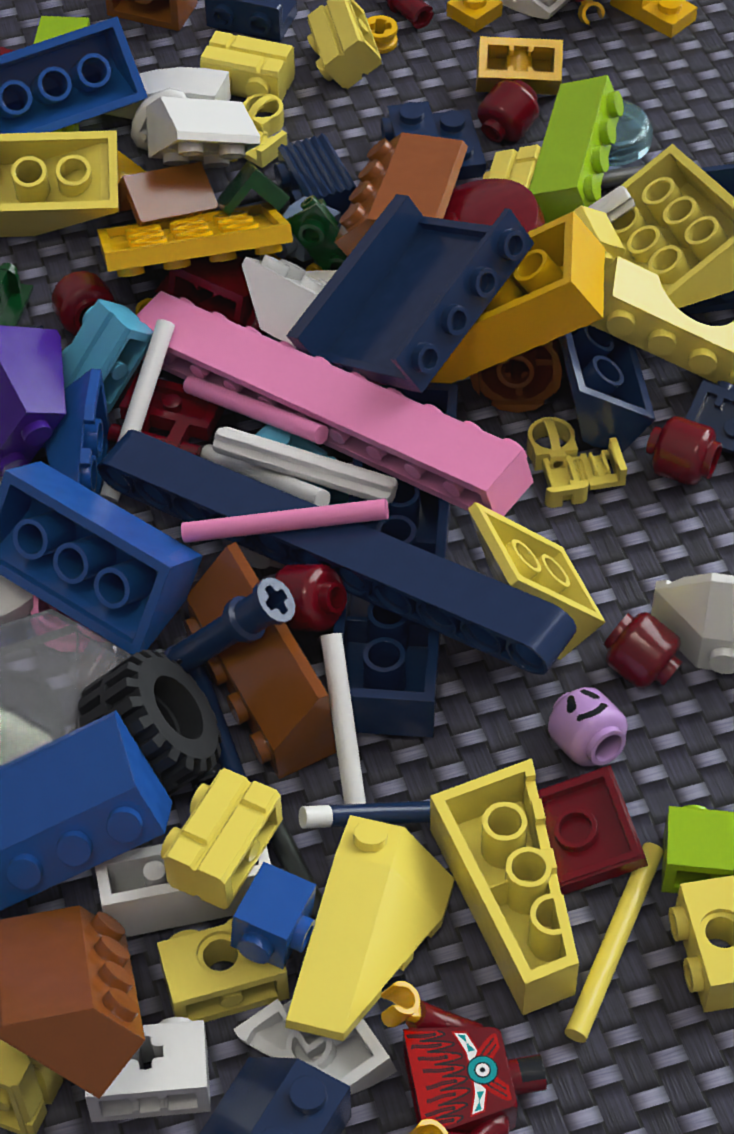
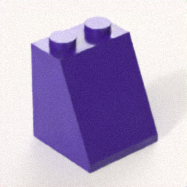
M0 325V477H3L5 470L29 464L66 415L61 336L56 329Z

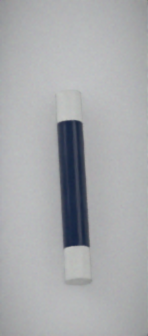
M430 801L301 806L299 809V824L302 829L346 827L350 815L388 824L430 823Z

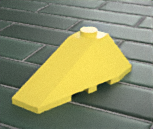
M350 815L333 860L315 920V926L286 1017L285 1028L344 1041L381 998L382 988L399 969L404 971L413 960L414 951L427 936L432 938L442 926L455 879L405 827Z

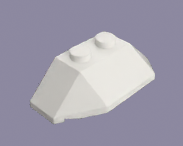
M706 573L683 577L673 582L669 580L656 581L651 615L679 636L681 641L679 650L696 668L713 670L721 674L734 673V576Z

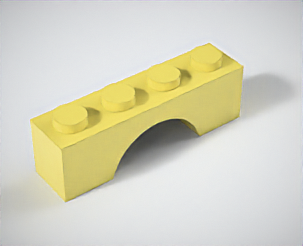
M617 256L604 272L603 319L592 323L591 326L714 383L725 381L734 385V320L723 326H710L693 320L672 303L662 287L659 275Z

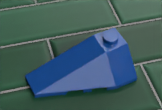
M90 369L64 389L66 415L41 448H45L50 467L100 495L104 480L98 473L97 466L109 452L110 441H108L107 435L110 422L101 369Z

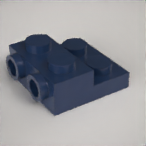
M428 101L407 102L387 106V117L380 119L382 139L386 138L390 142L400 133L405 132L463 140L468 149L457 180L483 177L486 172V162L469 109L449 110L432 114Z

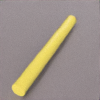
M651 842L643 844L642 849L648 866L631 872L569 1019L565 1035L576 1042L584 1043L589 1036L664 851L657 844Z

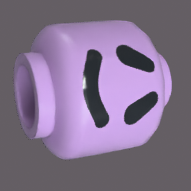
M589 687L579 688L563 694L555 702L549 716L548 731L550 737L578 765L595 766L610 763L622 752L626 743L628 724L624 714L599 690Z

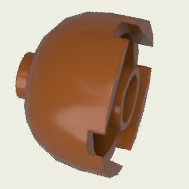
M556 338L545 345L535 347L503 363H498L470 375L474 390L479 396L481 391L485 397L492 400L491 405L499 410L520 413L538 409L544 405L547 398L551 397L553 393L555 395L560 388L564 363L558 339Z

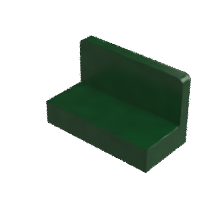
M247 161L218 197L217 202L222 211L230 216L251 189L262 196L278 211L290 199V196Z

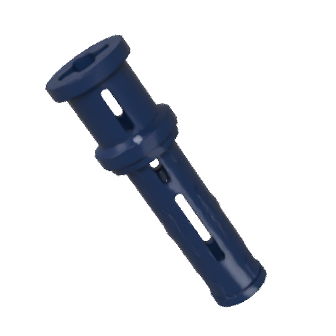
M271 577L262 579L253 588V593L246 597L237 596L229 600L224 606L222 616L177 644L168 647L164 651V655L170 661L181 659L182 663L179 665L187 674H190L191 671L238 642H255L263 636L265 629L270 625H282L291 620L295 613L294 598L285 584L278 579Z

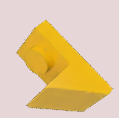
M610 0L611 6L670 38L693 23L697 16L698 7L686 0Z

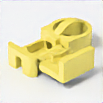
M270 93L254 94L243 102L260 134V145L247 151L244 158L261 168L278 157V147L281 144L287 145V132L281 130L284 125L283 103L280 98ZM259 112L273 113V115L268 117H256V114Z
M544 417L530 425L527 434V455L532 461L534 470H543L548 485L545 494V505L547 507H562L563 501L570 499L573 505L585 503L588 496V487L590 490L626 484L627 467L616 437L609 438L608 449L601 450L600 455L593 456L592 452H589L588 457L586 453H580V456L577 457L578 447L575 441V431L571 424L557 417ZM549 436L551 449L542 447L535 441ZM560 439L566 443L562 447L560 446ZM608 459L610 460L614 474H611L610 467L607 461Z

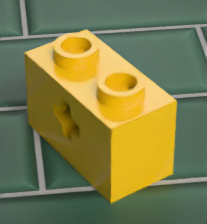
M480 36L477 51L476 92H490L499 81L518 79L527 83L536 94L557 95L562 82L563 40Z

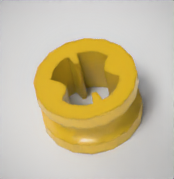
M383 15L367 18L379 53L385 54L393 51L398 44L397 22L393 18Z

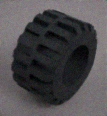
M151 650L136 652L84 688L81 693L82 699L78 702V711L81 715L79 718L80 727L116 710L169 796L211 770L217 764L216 760L220 758L222 751L219 745L222 742L221 733L217 727L218 721L207 697L190 674H187L174 660L170 661L166 655L160 652L153 653Z

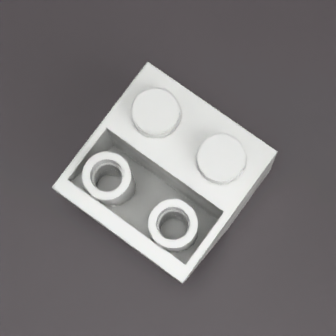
M159 97L146 106L148 158L163 159L164 165L179 166L189 164V160L204 161V166L208 168L227 167L230 165V161L245 157L247 151L260 145V134L242 102Z
M266 254L262 261L245 257L242 268L260 329L281 341L288 342L296 348L286 335L324 288L327 281L322 279L317 281L305 276L306 270L282 258L278 260Z

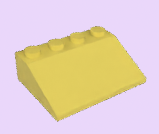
M671 144L622 184L632 196L635 207L611 224L625 248L623 259L659 275L662 287L669 299L677 308H682L734 291V197L674 144Z

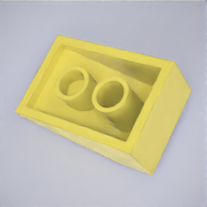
M117 130L0 134V237L37 236L119 212Z
M474 502L468 508L488 566L495 580L553 603L568 613L574 620L577 627L576 633L557 659L561 660L605 623L603 616L562 546L477 502Z

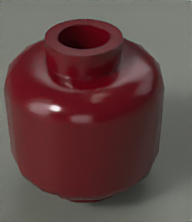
M518 79L499 81L493 86L478 106L477 111L478 119L482 125L481 130L488 139L496 143H500L502 140L516 143L524 137L539 116L538 97L533 88Z
M87 271L72 272L64 276L55 285L52 293V308L64 329L73 336H76L81 328L85 312L94 306L98 299L116 303L105 282L96 274Z
M673 416L664 424L663 428L657 426L653 428L647 442L646 453L653 456L652 466L656 474L686 485H696L703 478L710 479L721 455L722 443L716 441V433L712 427L683 417Z
M292 564L283 567L275 576L276 579L285 584L294 598L295 613L292 619L286 622L290 631L321 632L330 630L334 626L347 602L345 587L335 569L326 564Z
M642 612L635 617L627 613L603 643L609 649L606 654V663L639 689L649 687L655 680L664 686L682 664V661L675 656L681 645L679 636L647 612Z

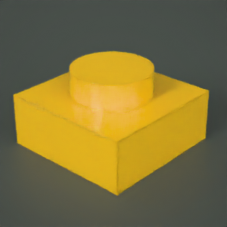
M450 0L447 2V16L474 33L502 16L503 2L500 0Z

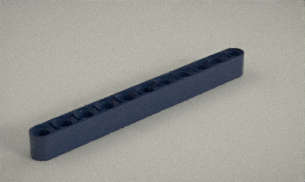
M128 430L97 466L101 478L117 492L185 522L317 507V505L136 430ZM360 523L224 538L233 543L237 542L238 545L285 566L292 564H326L335 569L341 577L347 593L536 675H544L548 672L576 633L577 627L574 620L568 613L553 603Z

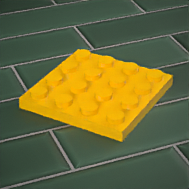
M269 202L236 207L230 216L222 210H215L196 216L146 226H139L137 223L97 229L99 244L107 271H117L118 277L140 275L145 273L144 266L163 263L165 270L185 268L191 265L190 259L209 256L210 262L229 261L237 258L236 251L254 249L256 255L273 254L283 250L282 244L293 242L291 224Z

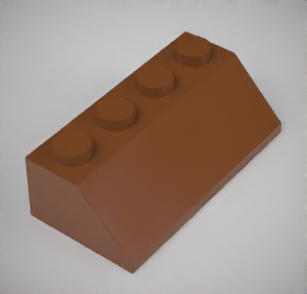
M405 132L400 133L390 142L386 138L379 141L367 154L369 161L358 175L360 180L358 187L349 196L351 204L339 220L342 225L334 243L348 257L396 194L409 196L423 216L443 219L468 146L463 140Z
M237 542L224 548L189 592L186 601L190 618L183 621L188 636L222 616L224 606L229 600L237 596L246 597L253 593V588L260 581ZM286 623L270 625L265 629L263 636L252 643L238 642L205 662L216 686L224 683L230 692L226 699L236 722L239 725L247 722L252 734L248 737L258 761L261 764L269 761L279 779L336 753L329 694Z
M80 905L0 919V1039L100 1099L145 1041L125 929L107 913L99 911L94 915Z

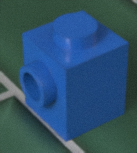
M263 862L233 915L230 946L238 949L244 957L255 963H270L284 969L293 950L302 953L310 940L315 926V920L311 916L313 914L317 884Z

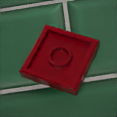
M611 765L538 790L539 799L541 798L546 817L545 825L550 847L553 848L557 864V876L562 895L648 866Z

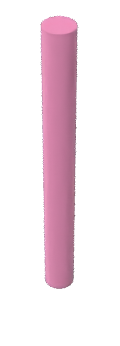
M193 375L188 376L183 383V389L187 394L316 444H323L328 438L329 430L327 426Z
M384 498L181 523V536L184 543L386 520L389 519L387 500Z

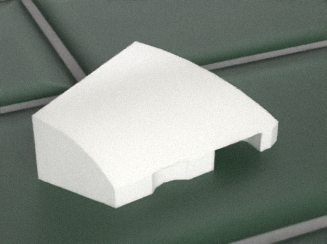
M276 999L233 1029L241 1042L270 1057L298 1058L349 1085L351 1094L370 1088L397 1072L391 1058L364 1019L358 1023L344 1041L285 1028L286 1017L292 999L284 1005L281 1004L279 999Z

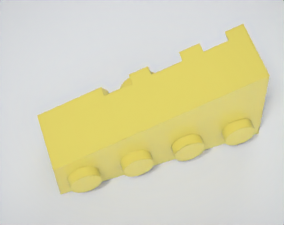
M532 758L430 795V831L522 1015L575 995L579 960L564 895L561 894L554 851L550 847L545 825L544 808L541 798L539 799L536 786V773Z

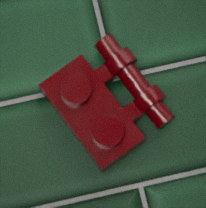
M139 373L119 405L121 419H125ZM158 379L141 432L200 457L202 446L188 443L190 437L209 441L225 408L187 394L182 384ZM115 423L110 425L107 435L108 441L117 443L122 425ZM151 427L170 431V433L165 437L150 433L149 430Z

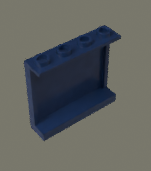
M396 194L286 336L299 351L312 357H323L331 365L349 373L354 371L369 381L422 393L534 245V242L511 209L505 208L494 224L490 226L423 216L409 196Z

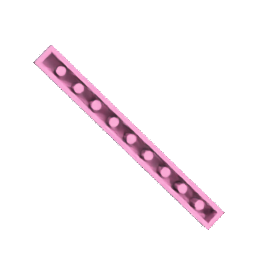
M160 291L137 314L140 321L145 323L152 331H154L158 319L170 321L175 325L161 368L162 370L184 380L190 375L196 376L323 424L329 430V435L323 443L324 445L466 511L474 502H477L505 516L534 482L528 465L527 454L524 448L516 441L509 438L501 439L487 433L473 422L457 420L442 413L441 410L431 404L423 405L411 400L394 388L389 387L386 389L368 381L357 372L352 371L349 373L331 365L323 357H312L296 350L286 341L278 342L262 335L251 326L243 327L229 321L219 312L214 311L211 313L197 307L184 297L179 299Z

